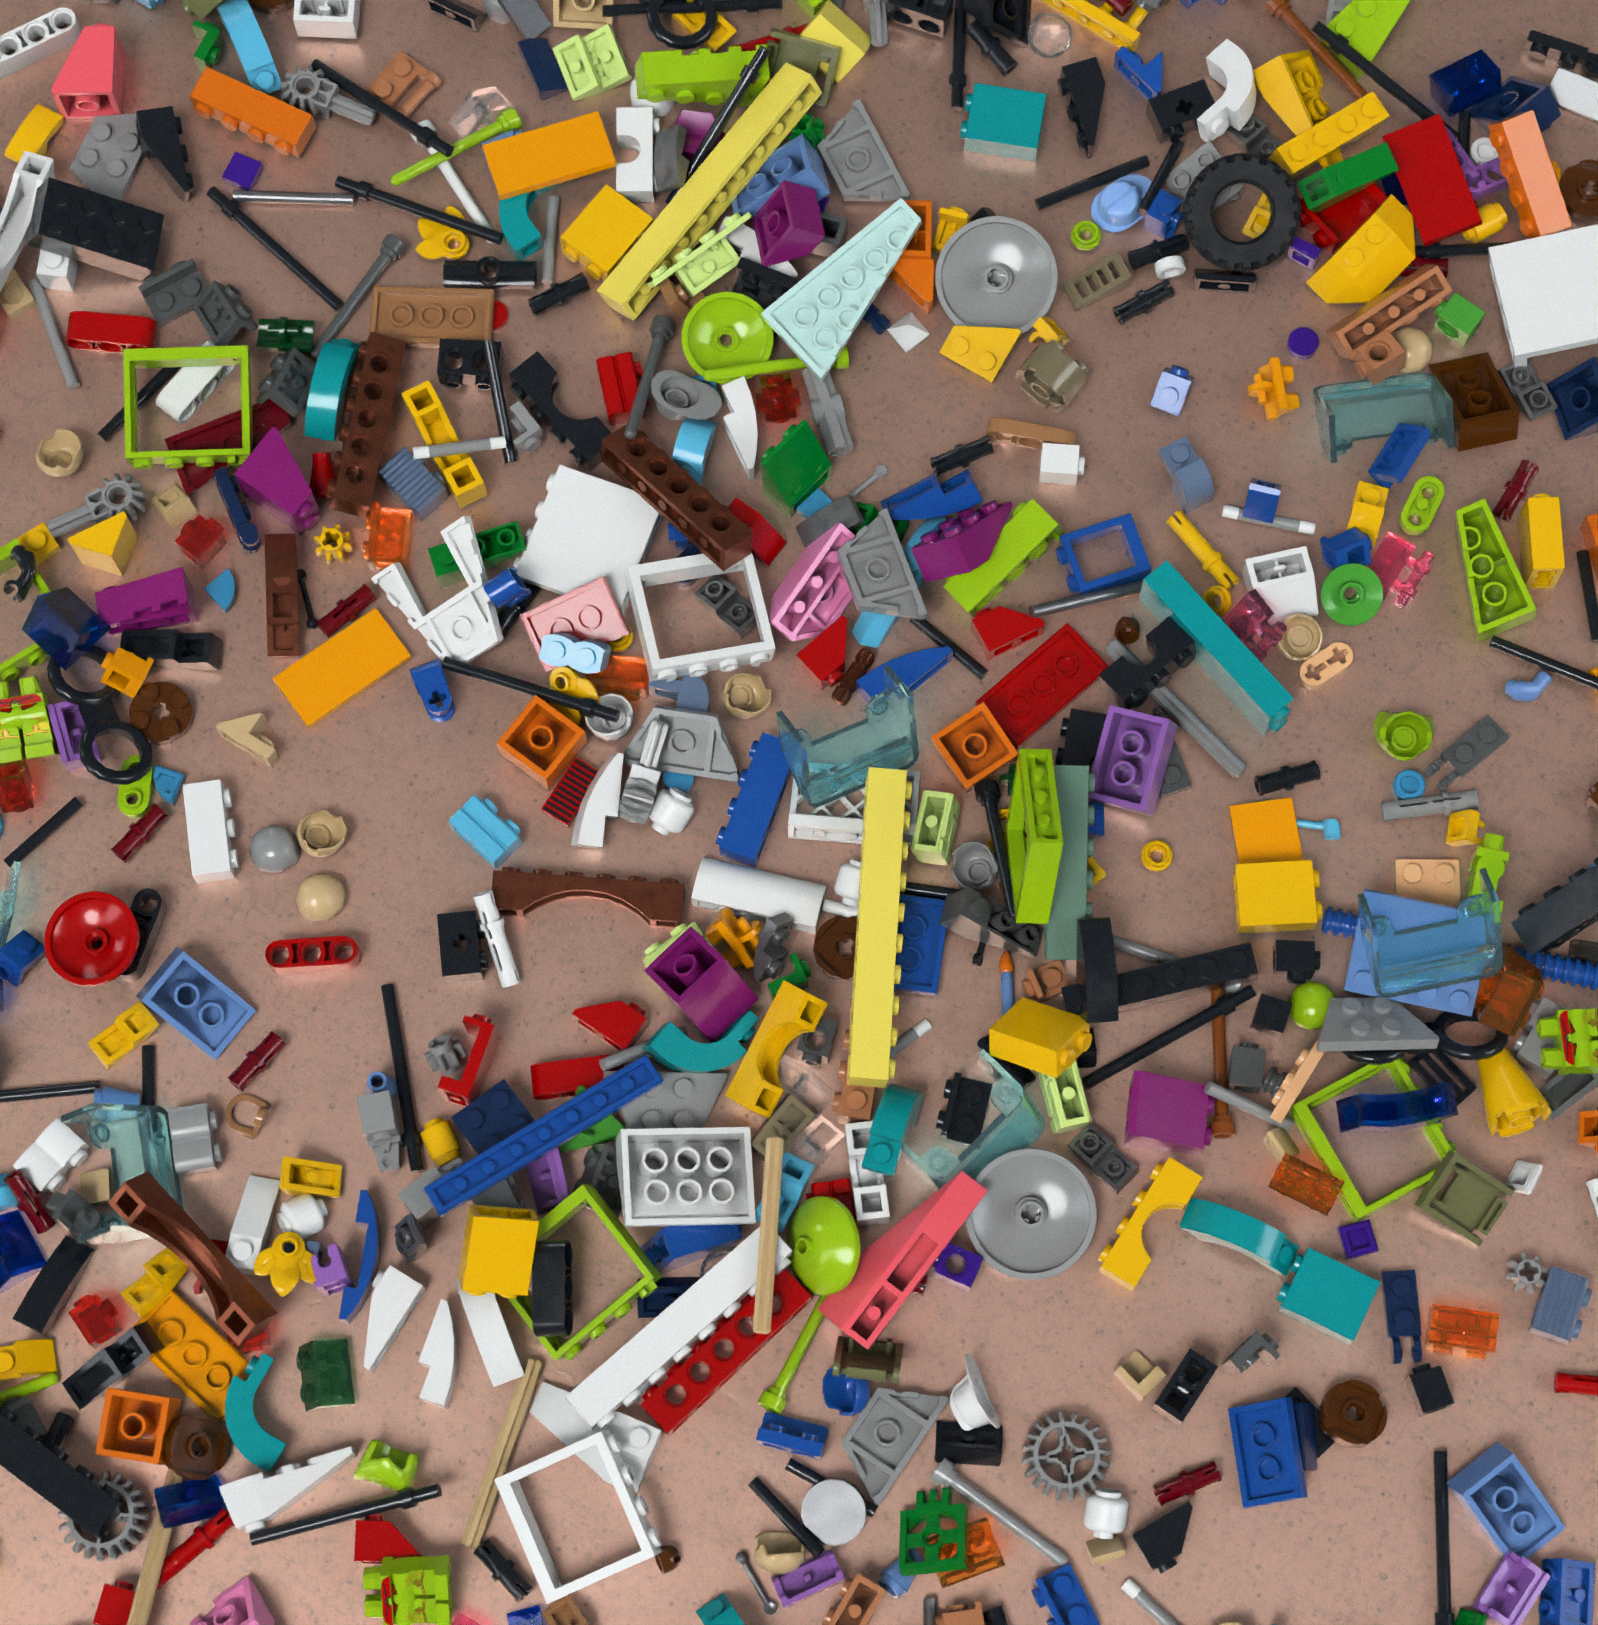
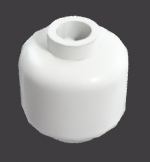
M673 786L670 789H661L654 799L649 818L653 821L651 827L668 836L669 832L681 833L695 810L691 803L692 797Z
M850 859L849 864H842L834 886L835 893L843 897V904L857 908L860 861Z
M300 1194L281 1204L280 1213L277 1214V1221L283 1233L294 1232L302 1239H305L323 1230L324 1217L328 1216V1212L321 1198L315 1200L311 1194Z
M1109 1488L1095 1489V1493L1088 1495L1086 1498L1083 1523L1088 1529L1094 1531V1537L1113 1539L1114 1534L1121 1533L1126 1529L1129 1502L1122 1497V1492Z

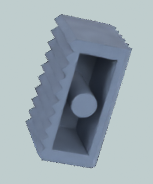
M403 447L378 469V476L420 521H423L425 517L429 516L430 513L447 500L448 494L445 487L448 484L438 472L435 471L432 474L424 467L427 464L424 459L414 460L413 452L411 453L406 447Z
M1551 1266L1546 1272L1544 1278L1545 1285L1541 1288L1528 1332L1564 1345L1568 1344L1571 1338L1577 1339L1583 1323L1582 1320L1578 1319L1581 1307L1587 1308L1592 1295V1290L1587 1288L1590 1279Z

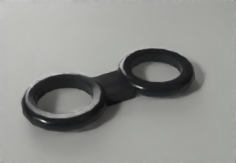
M650 0L646 14L649 29L658 41L670 48L680 50L697 48L707 42L716 30L718 15L715 3L712 0H694L704 10L706 20L698 32L688 36L674 35L666 30L660 22L659 10L668 0Z
M70 643L62 646L50 657L47 674L49 683L58 695L70 703L79 705L78 709L87 729L82 734L78 745L81 762L94 777L112 785H129L141 780L149 772L153 762L152 746L143 732L132 724L120 721L112 702V698L118 693V690L106 685L103 689L96 692H82L68 685L61 674L60 667L67 659L87 657L101 665L107 652L101 647L89 643ZM105 734H117L126 737L138 749L139 763L134 768L126 771H115L106 768L94 756L92 744L98 737Z
M1474 1007L1472 1017L1445 1011L1438 1015L1434 1022H1422L1438 1035L1437 1049L1340 1052L1351 1060L1372 1065L1392 1063L1403 1057L1406 1052L1407 1054L1439 1053V1050L1460 1060L1478 1061L1489 1059L1500 1053L1508 1043L1509 1032L1501 1018L1490 1011ZM1473 1021L1490 1028L1495 1036L1484 1045L1466 1046L1451 1040L1446 1035L1445 1030L1456 1022Z

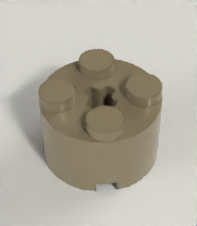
M1051 340L1048 344H1038L1016 371L1015 377L1018 379L1021 376L1024 381L1020 385L1021 388L1034 401L1045 408L1050 404L1056 406L1057 408L1054 412L1061 413L1087 383L1086 375L1089 370L1084 363L1079 360H1073L1065 353V348L1059 342Z

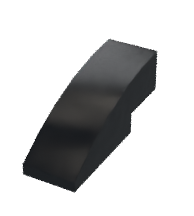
M178 629L122 630L120 648L134 653L145 661L148 657L154 659L153 667L219 670L223 640L212 633H182Z
M1109 917L1077 919L1076 982L1080 984V1017L1086 1023L1119 1021L1116 956Z
M65 1236L34 1280L13 1319L47 1336L61 1308L65 1309L96 1250Z
M147 1321L132 1327L112 1345L103 1348L67 1378L62 1385L78 1409L82 1410L104 1395L107 1388H114L155 1357L165 1347Z

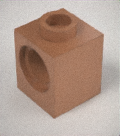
M1388 330L1356 348L1355 368L1362 378L1367 377L1373 386L1404 368L1405 350ZM1374 358H1381V359H1383V360H1381V361H1376V360H1373V359H1374Z

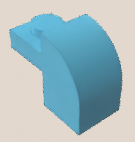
M686 417L680 427L672 459L678 466L685 468L689 475L701 485L706 459L712 451L717 423Z
M785 1152L782 1162L778 1231L783 1233L789 1220H792L815 1165L788 1152ZM762 1200L755 1211L756 1221L761 1222Z

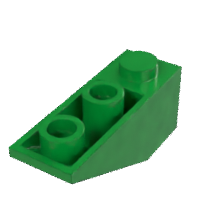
M1385 142L1328 166L1297 182V185L1308 209L1319 213L1400 169L1388 143Z
M517 521L475 533L485 571L526 551ZM446 543L428 548L440 589L466 581Z

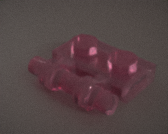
M1388 531L1371 559L1372 563L1368 564L1367 567L1374 571L1381 581L1383 600H1385L1389 591L1397 594L1393 602L1394 605L1404 609L1409 600L1412 601L1418 593L1416 588L1422 578L1428 576L1431 571L1430 564L1435 557L1432 553L1424 551L1419 559L1412 558L1411 554L1416 546ZM1403 568L1411 572L1406 582L1397 580Z
M1256 589L1247 592L1222 620L1260 662L1267 657V651L1271 647H1275L1280 643L1283 638L1282 635L1287 630L1286 625L1281 621H1278L1274 626L1269 624L1268 620L1274 612ZM1256 633L1261 637L1258 643L1252 638Z

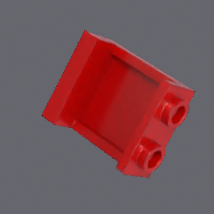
M1374 183L1319 213L1310 211L1304 198L1301 199L1299 197L1301 202L1300 227H1305L1312 234L1316 245L1321 249H1326L1332 255L1388 197Z
M474 1014L473 1017L464 1015L462 1020L467 1033L475 1036L476 1040L461 1081L441 1076L437 1087L445 1101L463 1107L468 1106L480 1096L500 1041L495 1025L491 1024L492 1019L480 1014Z

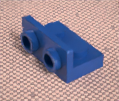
M1398 423L1368 471L1379 486L1390 489L1393 483L1401 484L1430 438V431L1425 426Z
M765 1412L762 1425L757 1433L756 1442L759 1445L821 1461L828 1428Z
M1565 1558L1543 1559L1542 1570L1551 1577L1541 1591L1538 1608L1540 1615L1539 1625H1593L1595 1563Z
M1070 1563L1034 1580L1033 1583L1036 1588L1032 1589L1031 1592L1039 1608L1045 1606L1051 1619L1046 1621L1047 1625H1100Z

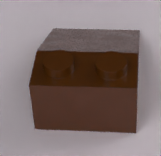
M1487 352L1429 365L1428 370L1444 422L1458 452L1517 439L1520 411Z

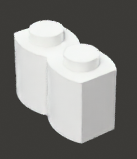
M56 1118L19 1157L13 1167L16 1170L22 1169L27 1180L45 1195L50 1191L54 1193L65 1183L66 1178L64 1176L67 1171L72 1167H79L88 1157L86 1151L90 1146L64 1122Z

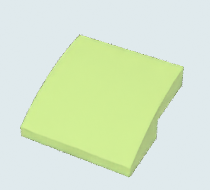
M609 24L583 38L577 34L552 48L574 101L603 93L633 79L614 29Z

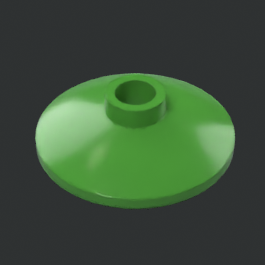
M1357 563L1343 564L1333 569L1323 581L1320 592L1321 603L1327 615L1337 623L1348 626L1360 625L1370 620L1378 612L1383 600V587L1376 573L1367 566ZM1352 587L1355 594L1352 598L1348 599L1345 597L1344 592L1347 588Z

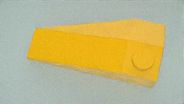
M1310 50L1279 55L1253 70L1255 85L1258 91L1262 93L1267 103L1296 136L1325 120L1327 113L1331 112L1329 103L1322 101L1320 88L1324 87V83ZM1340 148L1319 161L1323 168L1343 161Z

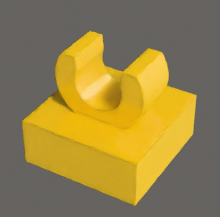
M1041 316L1032 325L1037 332H1034L1029 337L1031 343H1036L1042 337L1047 344L1051 340H1055L1063 347L1071 340L1051 317Z
M1472 809L1451 813L1445 843L1458 847L1478 845L1483 842L1481 838H1477L1478 829L1485 828V823L1479 820L1480 813Z

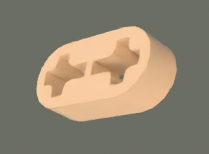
M1336 642L1306 660L1301 665L1298 673L1300 684L1308 690H1316L1347 671L1353 660L1352 649L1345 643ZM1333 652H1336L1338 655L1342 653L1345 655L1343 664L1340 661H1336L1331 665L1328 664L1333 658ZM1309 668L1311 671L1323 668L1318 675L1317 681L1313 677L1310 679L1306 678Z

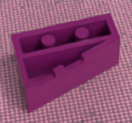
M183 567L123 585L106 587L103 591L95 593L99 628L105 638L122 635V630H153L198 622L193 587Z

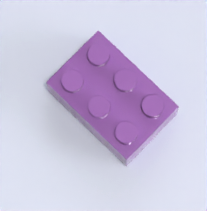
M1109 705L1091 773H1095V791L1089 793L1088 799L1095 803L1153 817L1178 725L1170 719Z

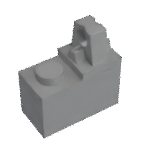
M1515 994L1508 1005V1009L1521 1017L1519 1023L1525 1026L1523 1031L1528 1033V1035L1522 1032L1512 1048L1517 1051L1514 1057L1521 1066L1547 1080L1554 1070L1541 1068L1540 1051L1542 1048H1555L1554 1038L1538 1039L1536 1022L1541 1018L1554 1016L1557 1010L1565 1009L1546 997H1543L1542 1000L1533 997L1530 1001L1519 994Z
M389 1090L357 1096L363 1135L367 1139L369 1149L375 1154L381 1173L400 1170V1147H403L395 1099Z
M459 1157L439 1169L433 1166L398 1193L404 1205L414 1215L424 1230L436 1222L440 1216L424 1193L423 1188L464 1164Z

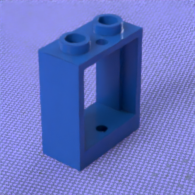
M1131 513L1061 535L1058 547L1055 548L1059 564L1061 566L1065 565L1069 575L1066 576V582L1071 594L1076 593V595L1142 580L1152 570ZM1119 532L1132 568L1085 582L1072 546Z

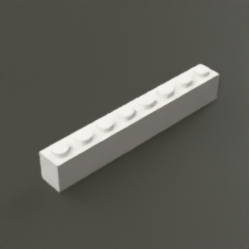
M760 1227L566 1396L569 1404L592 1430L597 1426L603 1429L616 1418L614 1411L623 1403L628 1407L642 1394L639 1391L642 1386L648 1381L653 1385L667 1372L664 1369L667 1364L673 1359L678 1363L692 1351L689 1345L698 1337L703 1341L717 1328L714 1323L723 1315L728 1319L742 1306L739 1301L748 1293L751 1297L755 1296ZM778 1234L775 1263L776 1275L780 1274L791 1264L788 1258L792 1255V1250Z

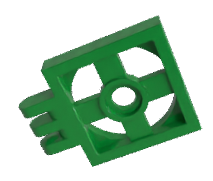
M950 1487L942 1488V1500H939L938 1489L929 1490V1501L926 1499L924 1490L917 1491L916 1509L900 1511L899 1571L902 1577L967 1569L968 1509L965 1503L952 1504V1491ZM940 1517L953 1520L958 1524V1528L943 1530L940 1527ZM926 1520V1527L920 1533L911 1534L920 1523ZM931 1534L939 1535V1540L935 1544L927 1542ZM957 1543V1552L951 1558L940 1559V1549L944 1544ZM923 1547L925 1549V1561H913L909 1557L908 1549Z

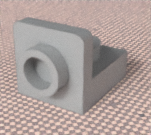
M517 401L509 407L512 419L509 421L520 435L513 441L518 455H522L524 452L530 453L541 444V440L544 437L541 427L523 404Z

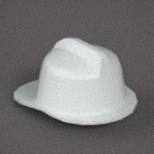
M966 1354L965 1365L967 1375L954 1386L950 1395L952 1412L964 1431H970L989 1423L998 1429L1000 1421L988 1398L979 1368L970 1354Z

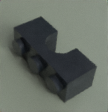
M1170 616L1146 635L1147 650L1155 657L1152 662L1144 666H1136L1121 656L1099 674L1100 689L1119 707L1129 710L1133 707L1138 708L1146 701L1149 693L1155 688L1165 686L1174 672L1179 668H1186L1194 660L1196 655L1195 640Z

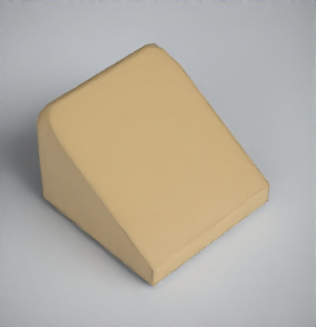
M174 483L151 499L154 506L171 528H176L197 513L191 500L177 483Z
M1278 1127L1270 1130L1263 1138V1142L1281 1166L1300 1153L1285 1129Z
M109 1168L80 1174L81 1196L92 1206L109 1204V1201L114 1196L113 1171Z
M1114 1534L1113 1539L1096 1538L1086 1542L1091 1565L1094 1566L1123 1559L1126 1554L1117 1534Z

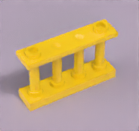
M1039 0L1120 49L1125 46L1130 52H1135L1139 46L1140 32L1137 31V28L1148 13V11L1140 6L1136 8L1127 22H1121L1111 15L1114 9L1106 2L1102 7H1096L1087 2V0ZM1167 0L1165 5H1168L1171 0Z

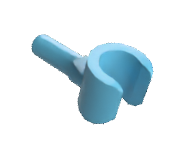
M1297 819V827L1323 830L1325 840H1338L1341 838L1340 824L1335 819H1326L1323 822Z

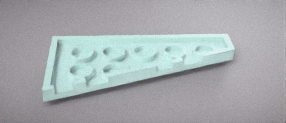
M902 198L891 205L761 313L762 318L821 383L921 225V218Z

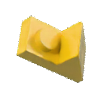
M1359 481L1346 530L1356 527L1362 533H1366L1371 540L1372 549H1374L1385 511L1384 507L1389 488Z
M283 1156L279 1189L292 1197L300 1194H311L332 1199L339 1198L342 1165Z
M54 1339L14 1341V1345L0 1347V1383L58 1372Z

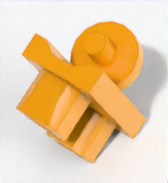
M1271 357L1268 359V364L1260 367L1258 374L1253 376L1255 383L1247 387V393L1250 397H1257L1259 405H1264L1267 421H1276L1282 414L1293 413L1299 408L1300 402L1296 393L1285 392V386H1289L1294 381L1293 366L1280 364L1279 357Z
M727 906L720 910L717 920L707 927L705 936L714 945L726 940L730 947L724 950L722 956L732 968L744 964L749 969L754 966V957L759 940L758 933L762 929V924L758 920L748 922L744 916L737 919Z

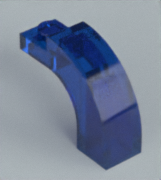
M1443 1082L1404 1093L1387 1095L1357 1094L1336 1100L1340 1133L1365 1134L1408 1130L1442 1123V1119L1458 1115L1454 1084L1451 1082Z

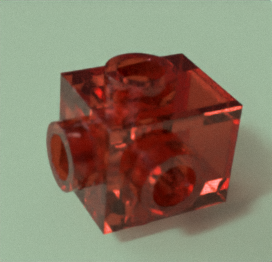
M784 372L759 376L761 393L755 394L758 412L764 411L766 422L784 423L791 418H797L795 406H801L798 387L793 388L790 373Z

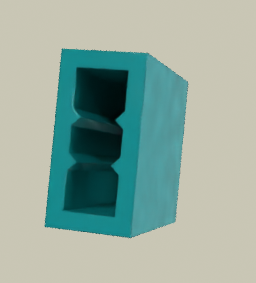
M975 83L973 94L967 93L964 111L969 112L968 121L962 120L960 139H965L964 151L1036 162L1046 94Z
M1308 1247L1304 1255L1297 1253L1290 1271L1295 1274L1291 1283L1284 1282L1276 1298V1300L1281 1302L1278 1311L1350 1345L1357 1335L1380 1282Z

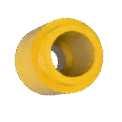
M1498 202L1493 204L1486 203L1477 208L1482 225L1464 231L1462 235L1467 241L1471 240L1474 243H1478L1501 231L1503 225L1508 223L1505 210Z
M439 1117L423 1125L425 1130L420 1135L432 1162H436L438 1167L441 1168L458 1157L462 1159L460 1153L462 1147L449 1120L442 1121V1118Z

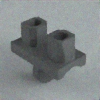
M69 1189L66 1195L58 1191L54 1192L46 1204V1208L53 1213L52 1217L85 1244L89 1241L90 1235L100 1230L104 1216L72 1189Z

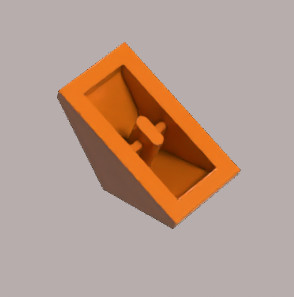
M904 200L921 218V225L900 258L931 259L932 201Z
M900 258L889 277L929 315L933 311L934 259Z

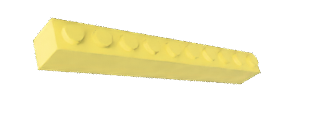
M786 62L774 75L753 103L597 289L610 308L633 321L638 317L660 290L658 285L651 289L646 285L653 280L650 274L664 264L667 268H670L677 263L674 257L687 247H690L691 250L695 248L700 242L699 239L709 231L822 94L811 74Z
M869 767L866 775L846 1085L885 1088L889 1078L894 1079L895 1059H890V1047H896L897 1027H892V1015L897 1016L899 1010V996H894V984H900L901 965H895L896 953L902 952L903 934H897L898 922H903L905 911V903H899L900 891L905 892L907 873L901 872L902 861H907L908 842H903V830L908 831L910 824V812L905 811V800L911 799L912 781H906L907 770Z

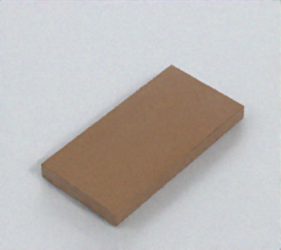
M373 286L369 335L370 332H375L407 341L405 348H439L440 338L478 341L491 340L495 290Z

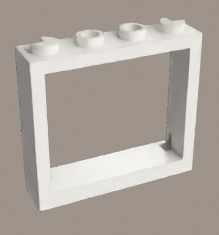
M752 553L725 571H722L705 554L628 566L626 583L650 681L666 679L667 682H670L684 675L700 677L707 674L708 671L719 669L722 672H729L737 669L739 666L748 664L757 667L761 662L773 659L776 648ZM744 571L761 642L660 659L643 587Z
M609 1428L494 1479L547 1604L662 1552L660 1548L662 1544L658 1537L660 1534L655 1526L651 1527L646 1516L649 1514L646 1501L641 1495H637L633 1483H635L634 1473L628 1464L624 1465L620 1456V1452H622L621 1444L617 1442L614 1433H610ZM597 1445L641 1547V1551L563 1585L518 1480Z

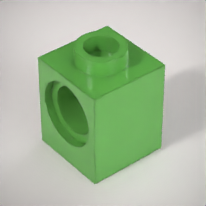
M1455 292L1449 301L1445 299L1435 310L1434 314L1437 315L1434 328L1464 347L1482 324L1486 312Z

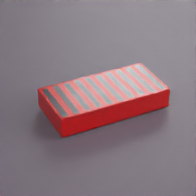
M575 758L541 808L542 812L569 828L577 816L584 795L598 771Z

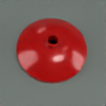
M99 891L75 895L55 910L47 924L44 935V949L47 960L59 976L72 984L92 987L109 983L125 972L137 953L140 939L138 922L132 910L116 896ZM98 940H103L102 946L98 949H95V942Z

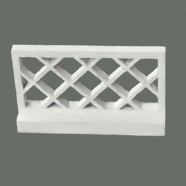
M795 761L788 820V838L862 844L863 816L859 813V810L864 807V799L853 806L844 795L857 787L865 796V787L861 782L866 779L869 767ZM907 770L906 779L913 780L912 804L910 805L905 800V808L911 814L908 831L903 830V842H908V848H911L917 821L921 772ZM800 772H814L820 780L807 788L800 780ZM837 774L846 775L851 781L840 791L830 781ZM825 784L833 792L834 796L822 804L814 796L813 792ZM799 788H800L803 793H801V794L798 796V792H799ZM807 797L817 807L810 814L796 813L797 804ZM840 800L849 811L842 816H833L827 808Z

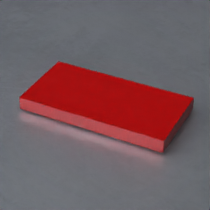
M1440 113L1382 136L1384 143H1388L1400 169L1396 172L1424 247L1482 225L1481 217Z
M1066 623L975 701L974 705L976 707L982 702L985 703L1014 748L1018 750L1098 681L1099 674L1109 666Z

